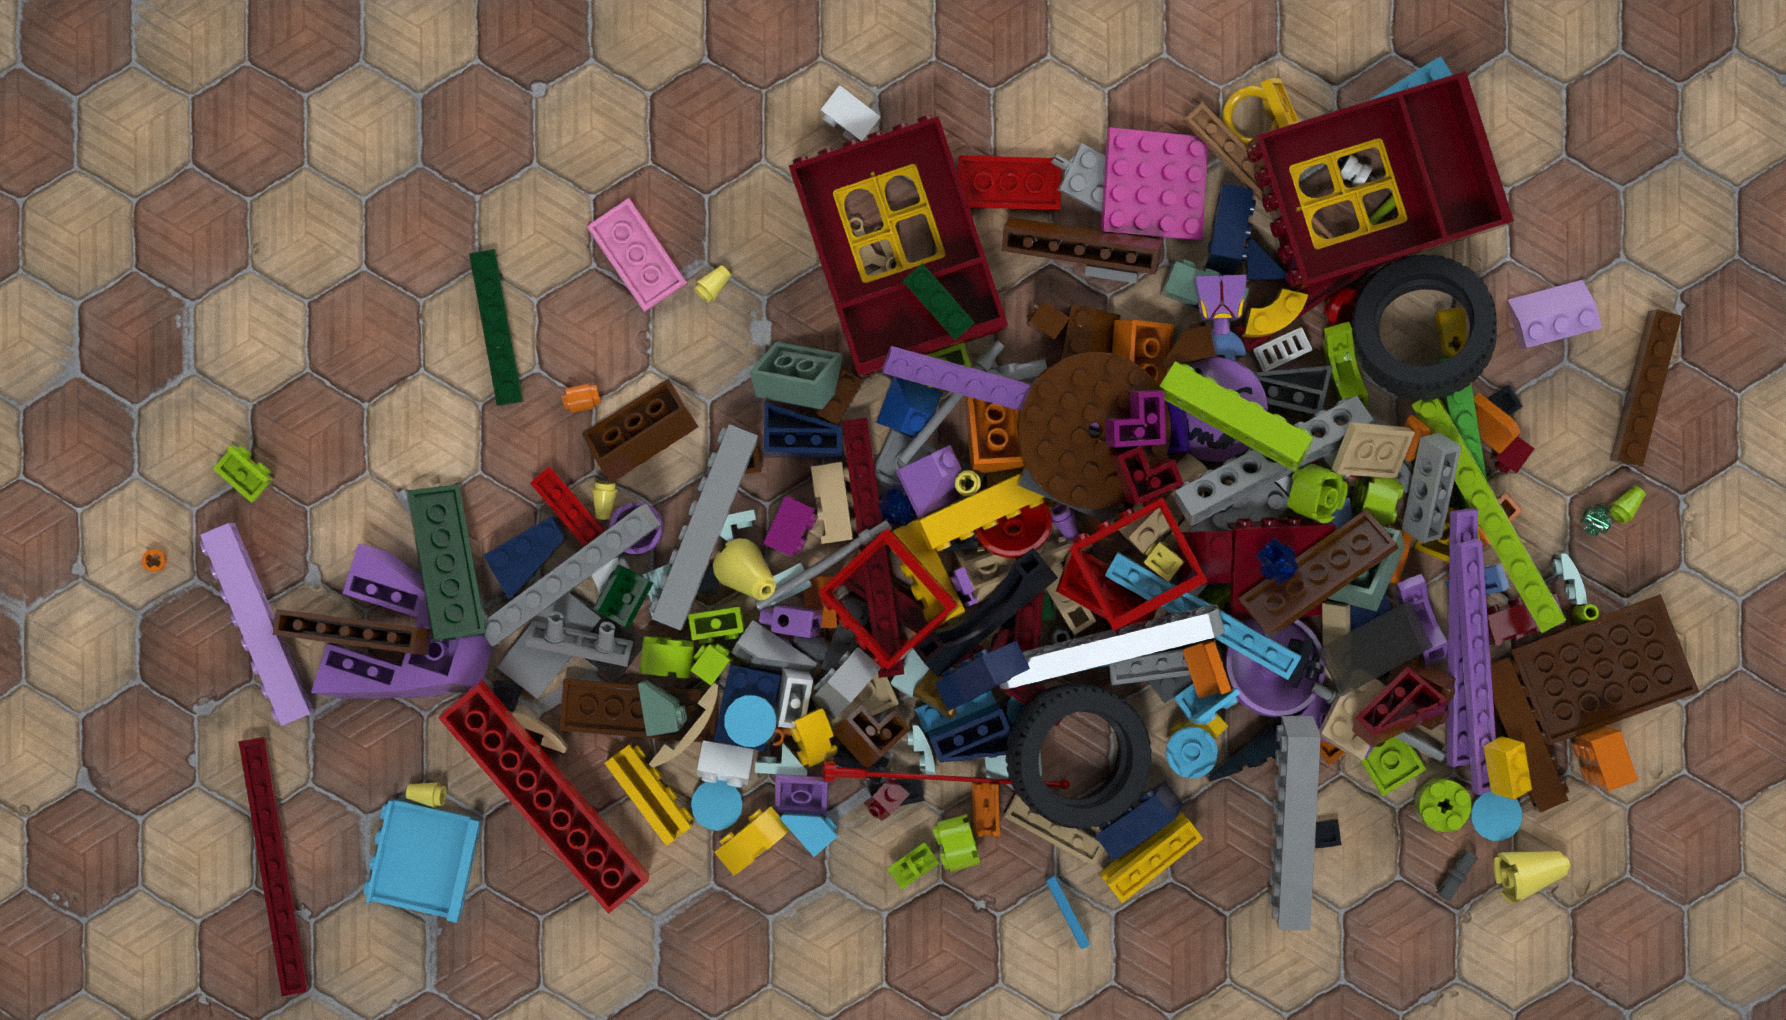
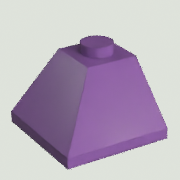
M951 445L896 471L918 518L959 499L955 480L958 474L961 473L962 468Z

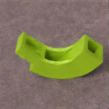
M1346 322L1324 328L1325 339H1322L1327 366L1333 365L1330 379L1337 401L1358 396L1366 410H1369L1368 392L1357 366L1350 323Z

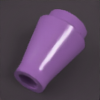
M1060 503L1053 506L1050 510L1052 523L1067 540L1080 536L1074 509Z

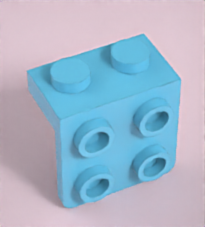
M1192 683L1174 696L1173 699L1191 723H1203L1206 725L1217 717L1215 713L1220 708L1227 709L1238 701L1236 696L1240 694V691L1237 688H1232L1231 692L1225 694L1218 692L1200 699Z

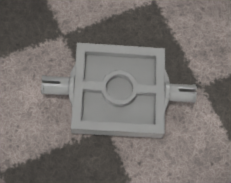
M1083 143L1078 145L1074 156L1069 160L1055 154L1051 164L1064 170L1062 181L1057 190L1102 214L1105 155Z

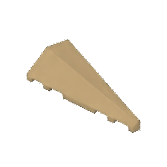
M1059 537L1056 542L1045 543L1037 550V553L1051 568L1067 559L1069 547L1074 545L1072 540H1067L1066 537ZM1092 544L1089 545V546H1087V547H1085V548H1083V549H1081V550L1085 551V550L1091 548V547H1092ZM977 547V551L971 552L954 551L958 566L965 568L974 591L971 592L973 598H978L979 600L975 605L996 593L1008 576L1013 563L1020 559L1000 557L992 554L984 547Z

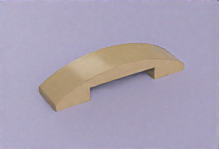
M716 681L698 702L705 709L703 714L675 748L668 742L664 744L649 763L651 767L662 765L675 758L699 736L709 721L717 702L719 684Z
M510 711L525 729L543 735L540 745L562 753L568 751L569 745L552 728L533 717Z

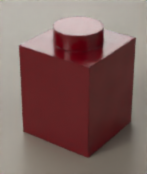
M1517 436L1501 453L1495 452L1490 459L1496 463L1494 467L1503 474H1517L1535 448Z

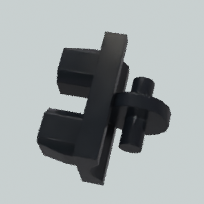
M1306 637L1305 641L1290 639L1287 648L1301 655V659L1287 680L1291 682L1290 687L1298 689L1305 669L1308 670L1305 678L1313 680L1315 673L1323 674L1325 667L1319 663L1321 655L1314 653L1312 660H1308L1313 648L1312 643L1314 639Z

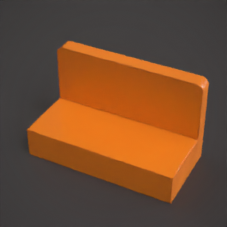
M1478 392L1473 398L1480 439L1497 453H1501L1521 431L1515 420Z
M833 575L813 577L809 580L812 586L803 590L805 607L823 609L821 628L838 627L837 613L834 609L829 611L820 600L822 596L818 593L833 578Z
M1210 639L1182 650L1198 698L1201 699L1218 692L1220 694L1231 692L1215 641Z

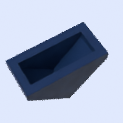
M1250 239L1245 244L1248 247L1244 275L1247 278L1246 281H1282L1286 278V273L1253 239Z

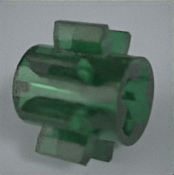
M1595 504L1594 508L1588 506L1580 520V523L1585 525L1583 531L1592 536H1598L1599 532L1606 534L1613 521V517L1607 515L1610 509L1600 504Z

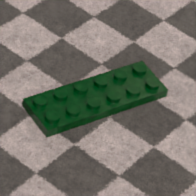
M459 484L408 490L407 499L433 643L485 635V623Z

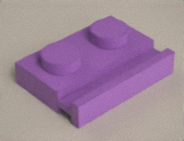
M958 567L949 571L951 575L949 579L955 591L959 595H963L966 600L962 602L963 605L970 606L979 602L978 598H973L971 594L974 589L965 568Z

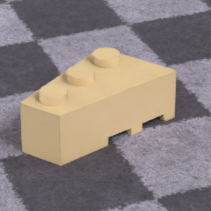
M842 462L811 466L821 532V544L852 540L853 534L857 533L856 519L850 518L849 508H854L852 492L847 493L845 486L846 482H850L848 467H843Z

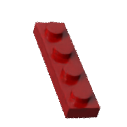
M551 466L530 482L532 487L584 547L606 531Z

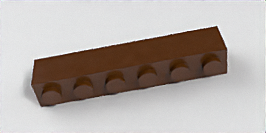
M1010 217L1004 225L1001 251L1156 274L1160 265L1163 240Z
M1658 309L1648 311L1610 461L1632 467H1643L1681 315Z
M276 609L273 635L422 655H428L431 629L281 609Z
M1501 656L1490 661L1494 715L1504 737L1524 742L1532 786V790L1527 792L1534 810L1541 813L1569 801L1566 795L1569 793L1568 786L1563 778H1559L1556 771L1559 769L1558 762L1553 754H1549L1546 747L1549 745L1548 738L1544 731L1539 730L1536 723L1539 721L1538 714L1534 707L1530 708L1526 699L1529 698L1527 688L1523 683L1520 684L1517 678L1519 669L1513 659L1510 660L1507 656Z

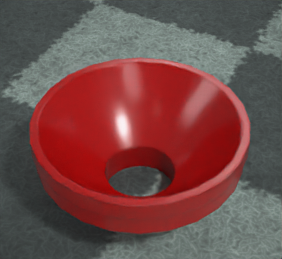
M1347 287L1332 293L1328 297L1323 309L1328 327L1349 322L1351 325L1354 303L1357 302L1356 298L1360 293L1358 290Z

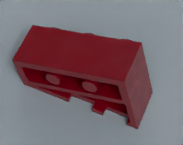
M1551 593L1561 609L1557 593ZM1521 597L1508 600V605L1499 607L1498 604L1487 606L1489 645L1498 646L1503 644L1502 641L1512 638L1519 639L1526 634L1540 632L1539 627Z
M1406 667L1355 717L1352 731L1369 746L1374 747L1443 714L1448 700L1412 669Z

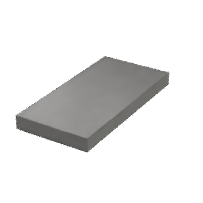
M892 429L874 467L875 476L877 479L905 491L896 471L939 450L923 444L909 462L904 465L898 460V457L913 441V438ZM958 460L962 468L961 472L965 470L971 471L969 464ZM976 473L980 478V482H982L986 473ZM972 480L968 483V487L971 489L974 486V481ZM959 493V499H957V500H955V501H953V502H951V503H949V504H947V505H944V506H942V507H940V508L942 509V508H944V507H946V506H948V505H950V504H953V503H955V502H957V501H959V500H961V499H963V498H965V497H968V496H963V495H961V494Z
M569 592L540 613L534 621L548 624L549 614L556 611L564 616L563 627L591 632L602 617ZM529 626L497 668L536 699H539L572 656L525 646Z

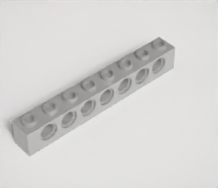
M1358 396L1351 399H1342L1334 408L1328 411H1319L1313 416V419L1294 425V427L1306 429L1311 436L1315 432L1324 435L1320 438L1313 436L1311 448L1298 468H1303L1340 448L1350 422L1373 424V418ZM1335 421H1343L1346 425L1339 426ZM1250 448L1237 459L1233 457L1225 461L1222 467L1216 470L1210 469L1205 471L1199 479L1193 482H1184L1175 491V503L1189 525L1193 526L1294 471L1276 461H1269L1267 456ZM1253 468L1256 470V472L1247 473L1244 471V469ZM1223 480H1230L1233 484L1227 486L1221 482ZM1208 492L1211 496L1204 498L1199 496V493Z

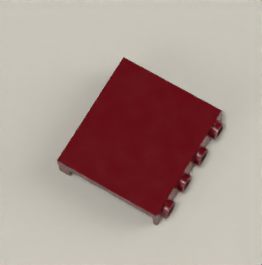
M1288 516L1286 520L1264 517L1261 521L1240 518L1237 519V522L1227 523V526L1233 530V558L1230 603H1224V612L1237 620L1253 619L1240 604L1238 598L1335 531L1336 525L1331 521L1321 523L1313 519H1302L1298 516ZM1322 603L1303 616L1322 615Z

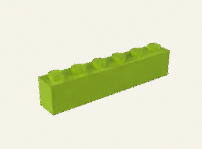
M1175 361L1159 386V391H1164L1165 401L1296 472L1311 448L1313 436L1306 429L1292 426L1282 416L1278 414L1272 415L1265 411L1260 404L1241 398L1240 394L1235 390H1227L1219 386L1213 378L1197 374L1187 364L1181 365Z

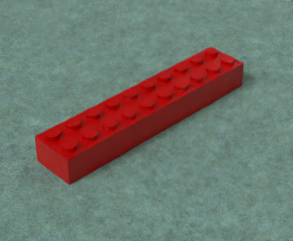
M482 679L440 713L438 719L608 914L649 881L650 873Z

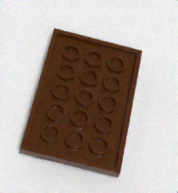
M1661 594L1601 615L1595 620L1582 622L1511 648L1534 709L1538 714L1542 729L1548 738L1549 745L1699 693Z

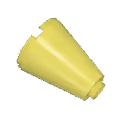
M741 538L726 543V548L721 553L718 551L714 559L713 570L716 578L723 585L755 599L765 600L769 598L775 591L776 583L758 546L748 539Z
M1560 851L1501 852L1497 854L1499 857H1495L1493 861L1496 883H1502L1505 891L1500 893L1510 904L1518 903L1567 876L1570 869L1567 856L1563 855Z

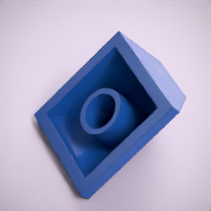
M894 376L876 423L916 437L934 416L942 392Z

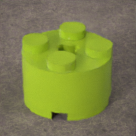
M1309 464L1303 469L1298 468L1292 476L1293 485L1287 500V506L1296 513L1321 523H1328L1335 518L1332 514L1336 509L1341 510L1345 503L1348 490L1347 482L1343 481L1342 477L1344 476L1342 474H1337L1317 464Z
M1364 476L1363 480L1357 479L1350 502L1351 507L1355 508V514H1352L1353 518L1367 509L1381 526L1385 527L1387 524H1394L1397 517L1395 507L1397 500L1403 495L1404 485L1400 484L1397 478Z
M644 636L639 672L665 677L676 675V678H691L694 641L672 640L670 637Z
M1436 777L1419 786L1414 796V808L1424 824L1440 832L1459 830L1468 820L1471 813V799L1469 793L1460 784L1448 778ZM1439 801H1445L1447 803V806L1442 807L1441 809L1438 806Z
M967 814L937 822L938 826L933 827L938 845H943L944 851L939 852L945 870L950 869V872L981 864L979 857L974 858L979 856L972 828H970V824L967 822L969 821Z

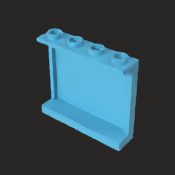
M389 800L388 804L383 805L380 819H383L384 822L382 830L378 829L375 837V844L378 845L376 855H372L369 869L373 871L371 880L367 879L363 892L364 895H367L365 903L379 902L446 917L447 921L457 923L461 919L483 819L402 800Z

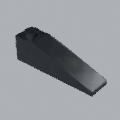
M1274 717V722L1266 725L1205 775L1206 780L1211 782L1243 771L1244 766H1248V768L1261 766L1268 761L1267 758L1269 757L1275 759V751L1280 750V741H1277L1276 728L1277 725H1281V717Z

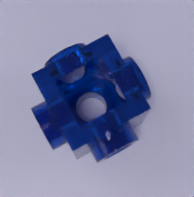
M894 484L878 502L883 518L889 524L907 526L916 516V512L903 485Z
M1276 538L1271 540L1256 554L1261 566L1259 568L1260 573L1267 580L1273 579L1279 585L1284 580L1290 579L1296 569L1299 568L1295 561L1297 556L1287 544L1285 546L1281 544Z

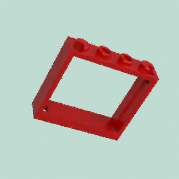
M1154 497L1142 502L1144 507L1134 512L1133 508L1119 514L1121 520L1113 524L1108 520L1096 526V533L1089 537L1086 532L1072 539L1074 545L1069 547L1114 631L1208 582L1163 497L1160 499ZM1160 508L1195 576L1116 617L1081 549Z
M888 528L818 591L822 596L820 600L829 611L834 609L839 615L837 618L838 622L846 630L851 628L857 635L854 638L855 641L864 650L868 647L874 654L872 660L881 669L885 667L887 670L893 669L960 607L897 535ZM886 544L944 607L936 617L892 657L888 655L834 594L842 584Z

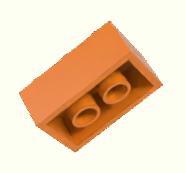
M965 396L964 404L971 471L975 473L1022 471L1024 464L1018 449L1017 429L1019 410Z
M1603 726L1573 737L1574 742L1571 743L1575 756L1580 757L1583 766L1580 767V772L1585 782L1588 781L1589 784L1611 791L1638 781L1620 730Z

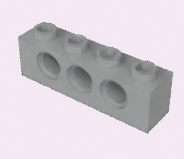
M1441 433L1420 438L1402 525L1403 531L1422 543L1442 538L1461 445Z

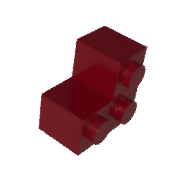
M1127 446L1109 454L1128 503L1138 505L1184 484L1175 460L1164 458L1149 465L1142 446Z

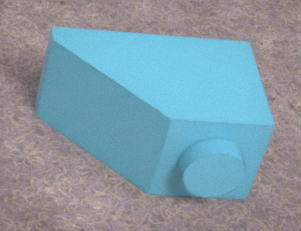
M786 812L780 816L783 823L813 857L838 836V833L835 831L838 827L829 816L824 818L821 814Z

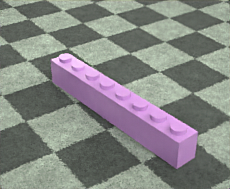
M227 523L201 534V549L206 556L209 555L212 562L210 570L216 580L219 579L221 583V596L224 602L229 603L232 609L230 616L233 624L241 630L243 635L240 637L244 649L246 651L249 650L253 660L250 661L252 669L256 675H260L263 682L261 690L265 698H269L272 703L271 713L274 720L280 722V725L283 726L314 713V708L283 636L273 635L275 616L235 523Z

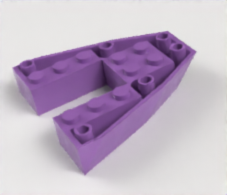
M358 544L343 594L417 617L414 627L431 629L421 575L389 551L367 544ZM430 634L428 655L406 653L401 664L330 642L326 644L311 693L340 699L424 698L467 691L480 679H484L493 647L484 635L433 643L432 634Z

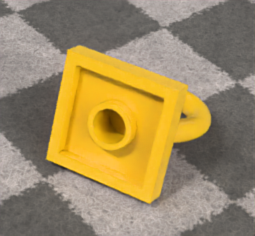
M1269 78L1261 82L1262 87L1247 86L1234 92L1225 103L1222 122L1247 148H1249L1248 143L1253 138H1247L1238 133L1232 120L1233 110L1242 99L1251 96L1263 99L1265 111L1272 121V125L1267 132L1299 122L1281 78Z

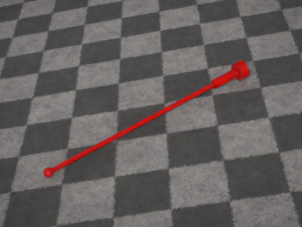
M824 761L823 782L834 783L835 777L865 779L867 776L1012 784L1009 779L871 772L866 771L864 768L836 767V763L832 761ZM1065 779L1060 782L1043 781L1046 786L1060 787L1063 790L1068 789L1070 786L1069 781Z

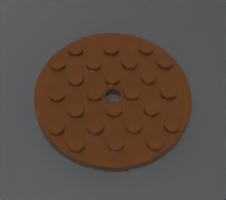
M1086 352L1070 355L1045 369L1026 392L1017 419L1020 457L1034 482L1056 500L1078 508L1103 509L1127 502L1109 454L1124 447L1106 445L1105 419L1131 418L1130 391L1159 390V386L1154 379L1131 360L1104 352ZM1165 400L1166 444L1142 446L1149 465L1166 458L1170 445L1171 422ZM1093 423H1097L1100 427V435L1095 438L1090 437L1088 434V428Z

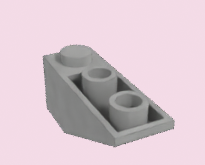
M754 620L751 621L731 651L733 655L755 668L782 672L783 668L809 671L811 673L817 664L808 654L798 651L791 646L789 641L782 637H777L764 624L757 623Z

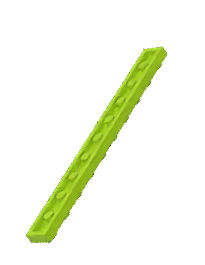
M1440 398L1436 400L1421 399L1412 404L1420 421L1429 427L1431 435L1441 433L1461 445L1454 481L1470 509L1478 510V522L1540 631L1543 633L1566 621L1564 614Z

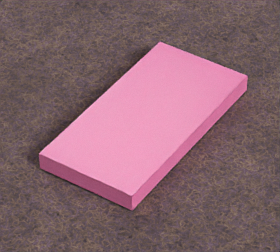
M627 198L586 226L644 312H647L687 284L630 198Z

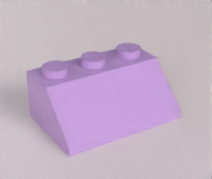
M1583 280L1507 300L1520 350L1602 328L1596 303Z

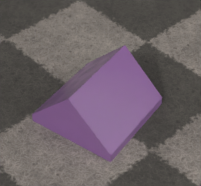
M807 773V776L776 774V812L827 815L828 782H823V774Z

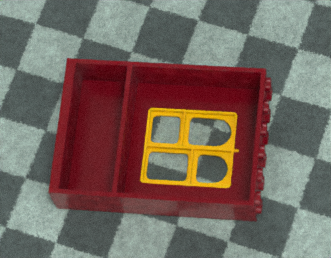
M1466 71L1256 135L1248 143L1249 148H1246L1248 160L1250 163L1254 162L1256 173H1254L1256 185L1258 188L1262 187L1263 190L1262 204L1266 213H1270L1272 219L1270 223L1272 235L1274 238H1278L1280 247H1278L1280 260L1282 263H1286L1288 272H1286L1287 283L1289 287L1294 288L1295 292L1502 228L1514 221ZM1377 148L1385 169V177L1352 188L1345 187L1338 167V159L1366 149ZM1321 163L1325 164L1332 180L1334 192L1320 198L1307 197L1299 188L1300 174L1311 166ZM1388 188L1392 192L1398 210V217L1384 223L1372 225L1369 222L1363 203V196ZM1346 200L1352 202L1359 223L1357 231L1331 239H1324L1315 234L1311 221L1317 210Z
M925 115L918 118L915 124L908 126L907 123H901L893 126V131L883 134L882 131H877L867 135V140L858 142L857 139H853L843 143V148L833 151L832 147L818 151V156L808 159L807 155L792 160L793 164L789 165L790 174L858 378L883 371L882 367L891 346L927 355L1004 331L1009 326L939 116ZM895 176H906L914 182L920 202L897 211H891L885 197V186ZM855 189H864L874 196L884 225L881 230L860 237L853 235L844 208L845 198L850 192ZM923 214L927 218L937 253L934 256L910 263L906 260L895 225L898 221ZM882 240H888L897 263L896 267L874 276H868L859 254L860 248ZM922 263L975 322L955 341L902 282Z

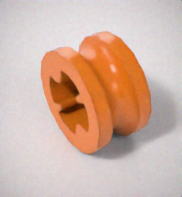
M158 549L148 550L142 556V565L149 572L162 571L167 564L166 555ZM158 554L161 558L158 559V561H161L160 565H153L151 567L148 564L151 562L148 560L149 556H156Z

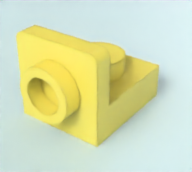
M1162 541L1158 544L1153 543L1145 554L1148 558L1144 563L1167 582H1170L1186 561L1171 550L1165 541Z

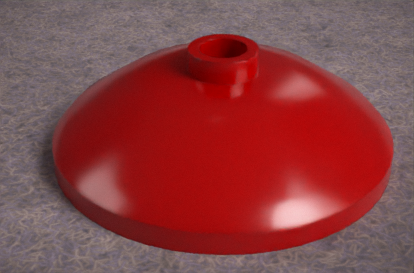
M1045 501L1033 508L1026 505L1020 508V514L1007 519L1005 515L996 519L998 524L984 530L981 526L975 529L976 536L986 550L1004 558H1020L1032 548L1037 551L1045 544L1052 529V516ZM1011 530L1018 531L1017 533H1010Z

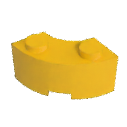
M1282 289L1278 292L1275 301L1270 306L1262 309L1251 308L1247 312L1242 336L1263 337L1283 329L1300 314L1308 295Z
M818 708L791 721L793 727L790 728V732L794 741L798 742L797 746L800 751L796 753L803 766L806 765L809 769L836 756L837 747L836 745L832 746L829 740L834 735L823 708Z
M771 806L763 812L759 808L748 817L750 822L736 834L729 832L719 841L722 845L715 851V854L733 876L751 864L757 856L766 849L771 848L790 831Z

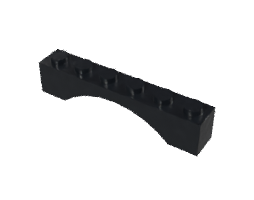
M1034 548L1030 549L1013 563L1001 587L983 606L957 623L934 630L914 648L915 652L924 664L939 677L1058 579L1057 575Z

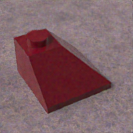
M1232 531L1182 532L1208 581L1204 584L1230 583L1233 558ZM1176 540V553L1186 561L1177 572V584H1180L1195 576V573Z

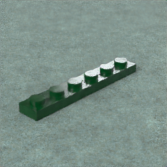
M491 249L469 253L497 406L524 402L496 250Z

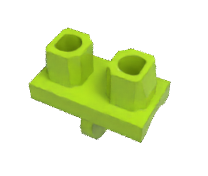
M924 841L887 867V870L902 890L940 864V862Z

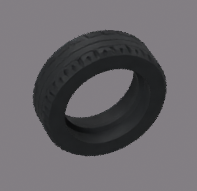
M1426 254L1398 259L1394 263H1389L1384 268L1378 270V273L1373 274L1356 298L1357 302L1354 303L1351 327L1357 358L1363 370L1369 377H1372L1375 383L1381 388H1386L1388 392L1396 396H1403L1406 399L1410 398L1412 400H1436L1437 398L1451 396L1455 392H1460L1465 387H1468L1471 382H1474L1483 373V369L1488 366L1492 358L1497 340V315L1494 300L1483 280L1477 277L1474 271L1470 270L1467 266H1462V263L1458 261L1456 262L1450 258L1446 259L1443 256H1427ZM1416 290H1436L1457 299L1465 308L1470 323L1468 339L1462 350L1449 360L1431 366L1409 365L1393 358L1384 348L1379 335L1381 316L1385 308L1392 301Z
M1078 682L1053 686L1048 691L1041 692L1032 701H1029L1012 724L1005 752V760L1008 764L1006 768L1009 780L1012 782L1011 785L1016 794L1021 797V800L1030 809L1054 824L1072 829H1088L1092 826L1098 827L1107 824L1110 820L1113 821L1116 817L1121 816L1125 810H1128L1134 804L1148 779L1152 751L1149 734L1145 730L1146 726L1140 715L1137 714V711L1128 702L1103 688ZM1075 712L1093 713L1106 720L1115 731L1118 747L1115 766L1109 778L1095 792L1078 799L1061 797L1052 792L1040 776L1038 762L1041 745L1050 729L1062 718Z

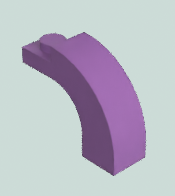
M1422 574L1409 577L1397 583L1398 591H1396L1403 618L1425 666L1448 658V642L1432 612L1426 581Z

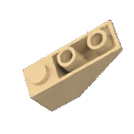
M1059 563L1051 567L1058 579L1049 585L1046 591L1049 593L1070 631L1075 635L1097 621L1089 609L1056 592L1063 571V566Z

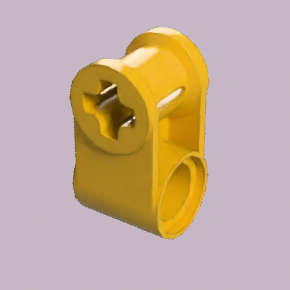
M1463 307L1436 310V325L1439 332L1441 351L1448 358L1458 354L1467 341L1466 316ZM1453 339L1455 343H1459L1460 347L1457 348L1456 351L1453 347L1449 348V343H1451Z

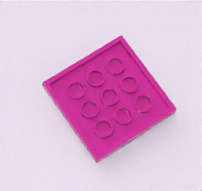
M1108 128L1101 231L1125 235L1201 241L1208 147L1198 136Z

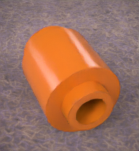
M590 383L565 388L566 394H562L564 409H570L571 413L594 409L596 405L601 404L597 384L590 385Z

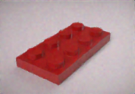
M958 155V176L968 206L972 209L1060 211L1061 192L1057 189L1061 183V168L1051 164L1053 158Z
M1069 550L1056 592L1107 619L1074 555ZM1081 550L1116 617L1147 601V599L1106 577L1105 574L1110 565ZM1157 609L1125 626L1154 619Z

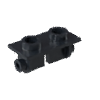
M841 742L833 762L840 767L864 768ZM882 756L866 771L885 772L890 759ZM866 776V778L880 783L882 777Z

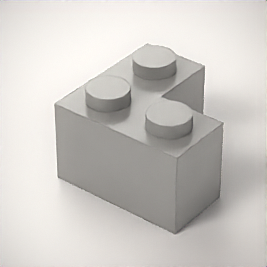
M859 647L852 654L847 650L838 660L841 666L836 671L832 668L814 687L817 692L811 699L833 719L856 698L881 669Z

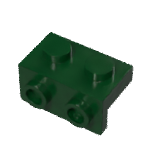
M618 565L610 574L609 582L604 591L597 598L594 611L629 629L653 582L631 569Z

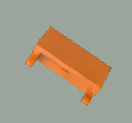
M972 782L973 835L976 834L978 837L983 835L999 837V784Z

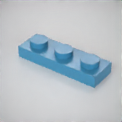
M990 690L957 707V713L953 719L946 718L940 711L928 704L919 706L915 710L926 733L991 706L996 701Z

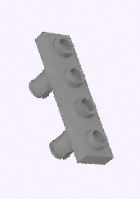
M556 611L549 614L548 624L536 621L531 622L526 637L525 646L628 666L633 641L614 637L615 625L613 623H601L599 634L563 627V614Z

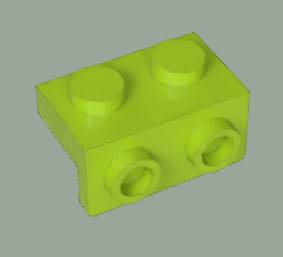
M230 445L226 449L228 452L215 465L213 470L246 499L254 503L273 482L274 479L269 476L271 471L260 462L258 464L254 463L249 458L251 453L241 445L238 447Z

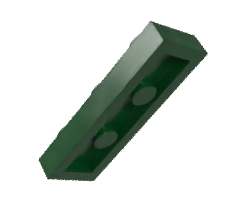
M923 263L902 281L954 341L975 324Z

